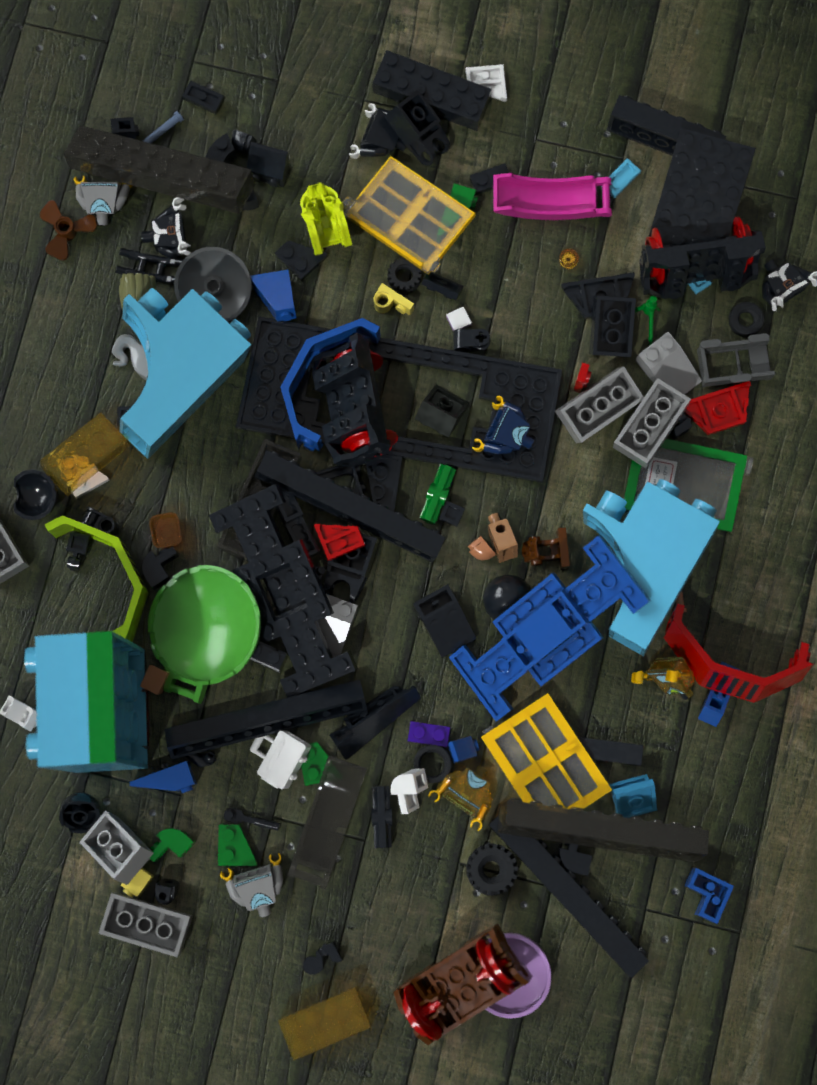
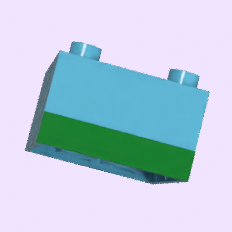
M113 631L35 636V647H27L25 650L26 671L28 673H36L37 733H29L26 740L28 758L30 760L38 759V767L74 773L148 769L146 689L140 687L145 676V649Z

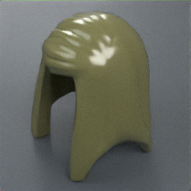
M142 273L122 275L119 284L122 310L123 299L128 294L138 301L151 288L156 290L155 276L143 275Z

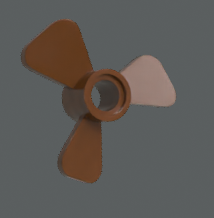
M50 200L40 212L41 219L53 225L57 232V235L47 244L45 250L49 256L61 261L68 259V241L75 238L77 231L94 232L97 229L94 215H87L73 223L70 218L61 216L54 200ZM69 226L67 231H61L63 227Z

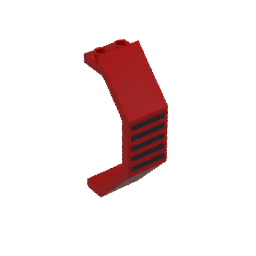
M678 603L667 622L664 634L665 641L678 658L684 659L680 661L699 686L753 703L801 682L814 665L809 662L811 653L808 652L809 644L804 642L800 643V649H796L794 657L790 658L788 669L766 678L715 663L684 626L682 616L685 605Z

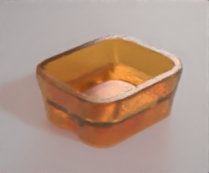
M169 512L152 516L149 524L153 545L157 548L180 545L182 536L177 514Z

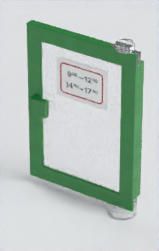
M666 439L647 468L642 467L633 460L631 461L624 500L627 502L625 508L628 511L631 510L647 481L656 486L659 479H663L681 490L678 495L679 499L692 506L694 500L699 499L717 510L714 518L720 521L717 529L732 532L743 475H750L753 457Z

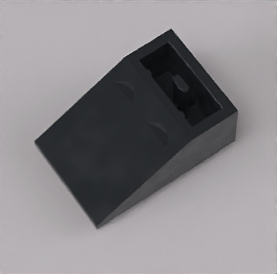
M448 584L413 603V608L442 658L477 639Z

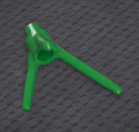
M651 296L646 303L635 308V313L643 310L649 316V346L653 343L655 310H661L657 306V298L655 296Z

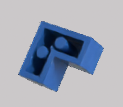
M692 868L684 886L703 895L695 914L718 924L734 886L702 870Z

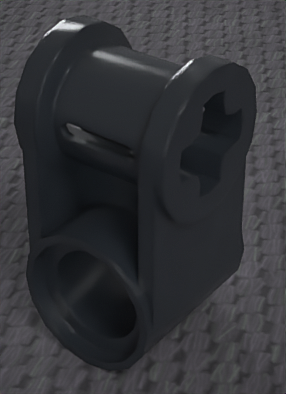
M485 329L454 330V351L486 350L490 345L488 331ZM480 337H483L482 343L479 342Z
M87 506V512L80 523L116 536L119 531L118 524L112 518ZM112 523V528L109 531H104L105 525Z

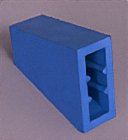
M289 270L251 276L253 290L277 322L296 319Z

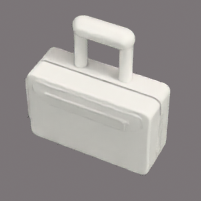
M287 730L279 731L275 739L269 735L255 738L250 747L252 753L264 759L257 774L261 776V779L277 789H287L293 780L297 779V773L301 765L307 761L306 756L311 749L309 743ZM264 739L272 743L266 755L258 750Z

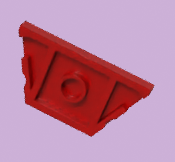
M750 381L693 398L690 400L689 406L684 413L707 435L745 424L751 383Z

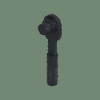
M228 808L224 812V819L230 823L240 824L244 821L279 831L280 823L245 816L238 809Z

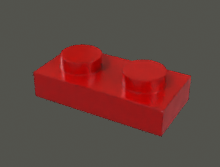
M582 363L573 391L581 393L582 388L587 387L591 372L588 371L589 364Z

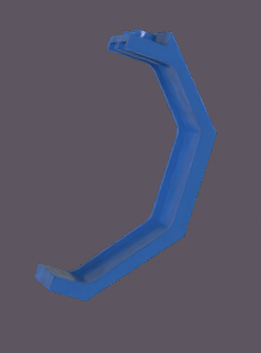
M361 318L306 339L280 387L298 450L302 443L304 444L303 447L310 451L317 450L320 452L323 446L320 435L298 424L292 404V396L314 356L347 343L349 337L355 333L368 336L371 342L378 344L381 338L380 326Z

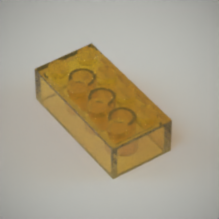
M99 413L40 460L41 468L69 496L127 449V439L102 413Z
M356 986L278 1020L293 1061L371 1028V1022Z

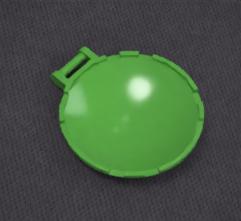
M199 565L184 569L175 574L166 585H163L155 596L149 612L148 633H150L151 648L156 659L161 662L166 671L170 672L163 687L165 692L177 693L200 704L204 699L208 685L217 684L233 677L251 659L260 637V610L252 590L235 573L212 565ZM176 680L197 686L196 691L175 685Z

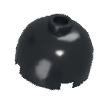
M76 792L64 799L60 807L59 820L61 825L69 828V831L72 833L82 834L88 832L100 818L99 803L92 795L85 792Z

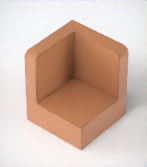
M150 665L140 687L157 695L162 694L164 684L170 672Z

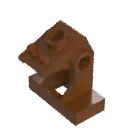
M566 527L557 529L556 539L540 540L539 536L529 537V540L524 542L522 546L524 562H531V566H538L546 561L559 560L560 570L569 569ZM550 546L551 555L539 556V547Z

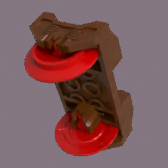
M497 923L468 940L461 948L436 964L432 963L399 985L393 993L399 1011L402 1015H406L404 1018L408 1020L410 1027H413L416 1037L426 1045H430L507 995H511L518 988L528 984L533 976L528 968L518 960L508 945L504 932ZM486 936H490L492 941L491 943L488 941Z

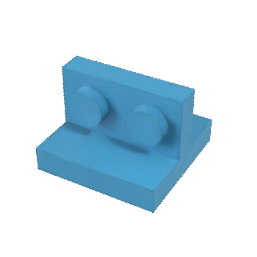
M647 774L609 784L612 789L610 794L615 804L618 821L657 810L655 784L653 779L649 780Z

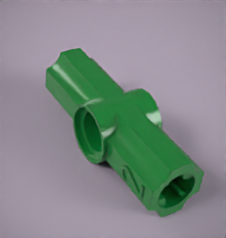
M440 464L434 482L431 483L425 498L426 502L419 519L435 525L442 505H445L449 495V488L456 472L454 468Z

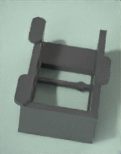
M766 333L750 335L748 340L721 343L719 339L701 341L697 349L702 388L748 381L771 380L775 375V371H770L766 346L770 341L769 335ZM748 350L751 374H743L741 371L738 351ZM735 351L737 375L709 378L706 354Z

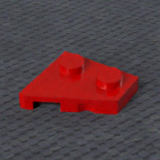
M314 525L329 561L366 545L358 526Z

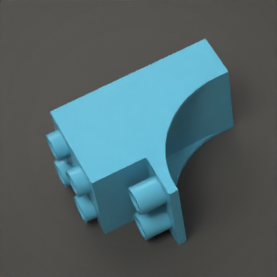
M153 288L138 301L130 294L123 299L122 319L133 329L142 344L147 359L148 378L137 401L120 418L119 433L147 459L245 361L251 344L247 341L251 337L249 330L236 319L229 324L218 313L222 309L221 304L207 291L200 296L192 289L167 314L164 310L168 306L167 301Z
M659 479L656 486L647 481L623 523L620 520L626 511L625 505L627 502L610 491H605L596 508L586 504L583 509L584 524L595 530L608 542L616 556L651 600L634 614L622 602L620 610L609 628L610 638L643 657L713 538L720 522L714 518L717 512L714 507L699 499H695L692 506L679 499L678 495L681 490L663 479Z

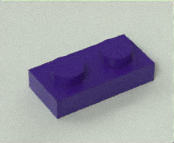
M410 721L408 742L447 747L450 727Z

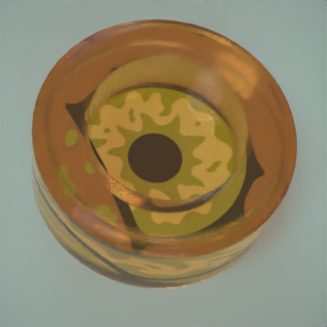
M573 249L563 250L559 257V263L565 269L574 268L579 260L577 252Z

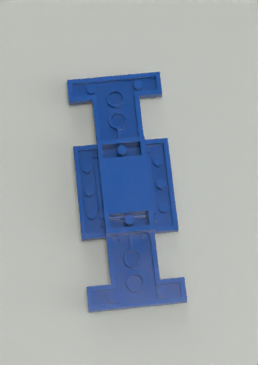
M601 535L597 536L583 548L595 565L566 588L558 576L552 573L493 621V624L502 634L503 638L477 660L467 645H464L449 657L496 722L513 710L502 692L529 671L541 687L604 638L592 621L621 598L634 614L651 601Z

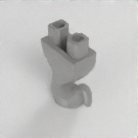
M123 334L119 336L113 345L112 353L120 361H114L113 365H127L128 356L124 351L128 347L135 371L141 378L147 381L148 365L142 344L131 335Z

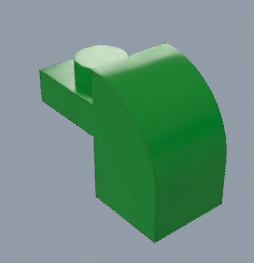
M165 829L156 835L161 842L157 841L150 848L153 852L150 859L153 862H157L169 848L181 858L196 842L182 830Z

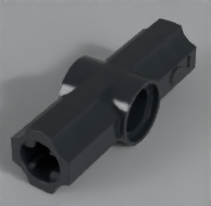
M389 786L372 787L373 808L371 813L372 827H374V848H392Z

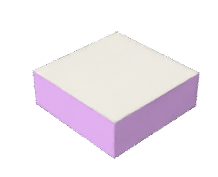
M464 306L446 314L453 331L472 325Z

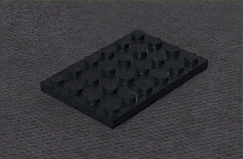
M680 128L648 237L651 236L653 228L658 229L663 245L680 246L717 241L729 237L756 148Z

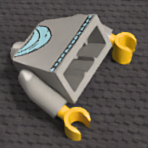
M85 176L79 182L78 178L74 177L76 199L87 213L96 214L97 225H108V214L117 213L127 200L130 188L133 187L132 177L129 182H125V176H122V185L121 182H87Z
M278 853L279 859L274 862L271 860L270 854L269 861L273 865L272 868L269 864L235 876L234 871L228 868L230 872L228 877H225L224 872L221 871L220 877L227 881L226 887L231 899L240 906H245L248 911L257 909L260 917L270 915L269 905L276 902L275 897L280 894L283 884L282 867L279 865L281 855Z

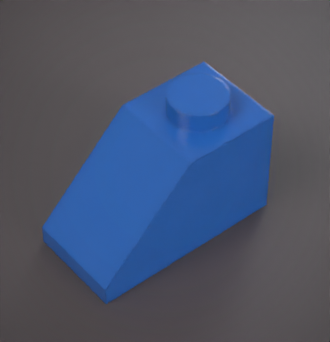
M471 736L448 742V748L454 764L476 757L477 751H480L476 739L472 740Z

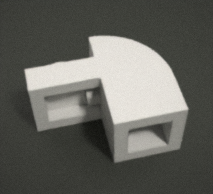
M9 695L0 710V714L31 732L37 726V710Z
M424 768L411 769L393 780L391 795H398L401 814H409L420 808L417 794L428 788Z

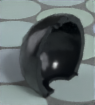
M34 469L22 471L15 476L14 487L17 491V499L14 502V512L23 519L37 520L44 518L53 511L58 501V489L50 476Z
M516 575L496 577L487 585L483 594V604L486 612L495 620L530 592L531 587L524 579Z

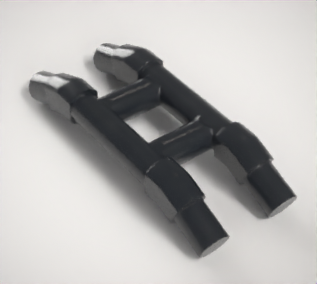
M120 248L119 255L139 261L137 271L116 266L115 273L120 275L133 273L134 275L136 273L148 274L149 276H155L156 282L174 285L175 277L163 275L165 265L178 267L184 259H171ZM147 262L158 264L156 274L145 272Z

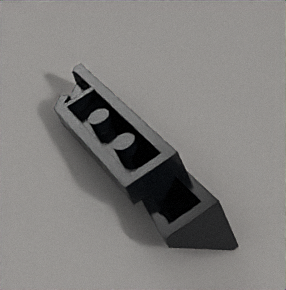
M393 686L366 704L367 710L353 713L343 718L347 726L331 733L329 736L344 759L348 760L420 700L421 696L415 686H411L409 689Z

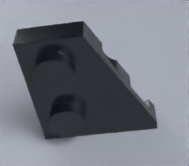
M289 240L275 252V256L300 281L305 279L328 257L325 252L315 256L313 248Z

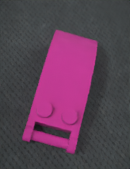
M513 173L493 175L495 213L537 220H570L612 216V209L610 208L611 177L595 178V176L591 175L573 178H533ZM597 186H602L603 208H597Z

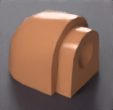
M481 535L468 546L470 549L469 553L481 561L489 560L496 555Z

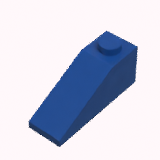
M724 662L720 663L721 665L740 670ZM709 689L698 719L717 727L725 712L730 695Z
M188 761L129 782L132 787L181 791L182 794L193 790L192 786L197 785Z

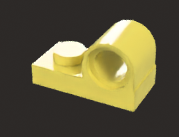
M382 283L374 295L375 310L379 313H387L394 305L396 306L395 309L400 313L411 315L414 311V303ZM380 299H386L388 303H386L385 305H381L378 303V301Z

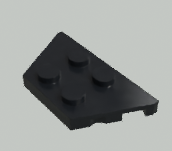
M635 273L562 283L561 289L584 319H592L594 296L628 298Z

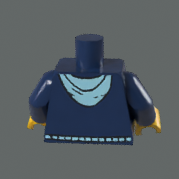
M496 396V400L501 403L495 404L492 402L493 408L498 411L485 436L484 441L486 443L484 444L480 439H475L474 442L481 443L479 448L472 447L473 450L481 452L484 449L488 453L509 454L514 450H519L521 445L529 449L534 439L526 435L530 425L526 422V417L521 408L509 402H504L501 396Z

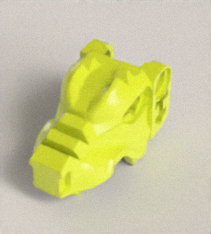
M322 183L308 186L301 198L300 206L302 208L301 216L307 224L315 256L323 254V248L330 245L342 243V246L345 247L352 246L348 225L343 212V201L341 202L338 198V193Z

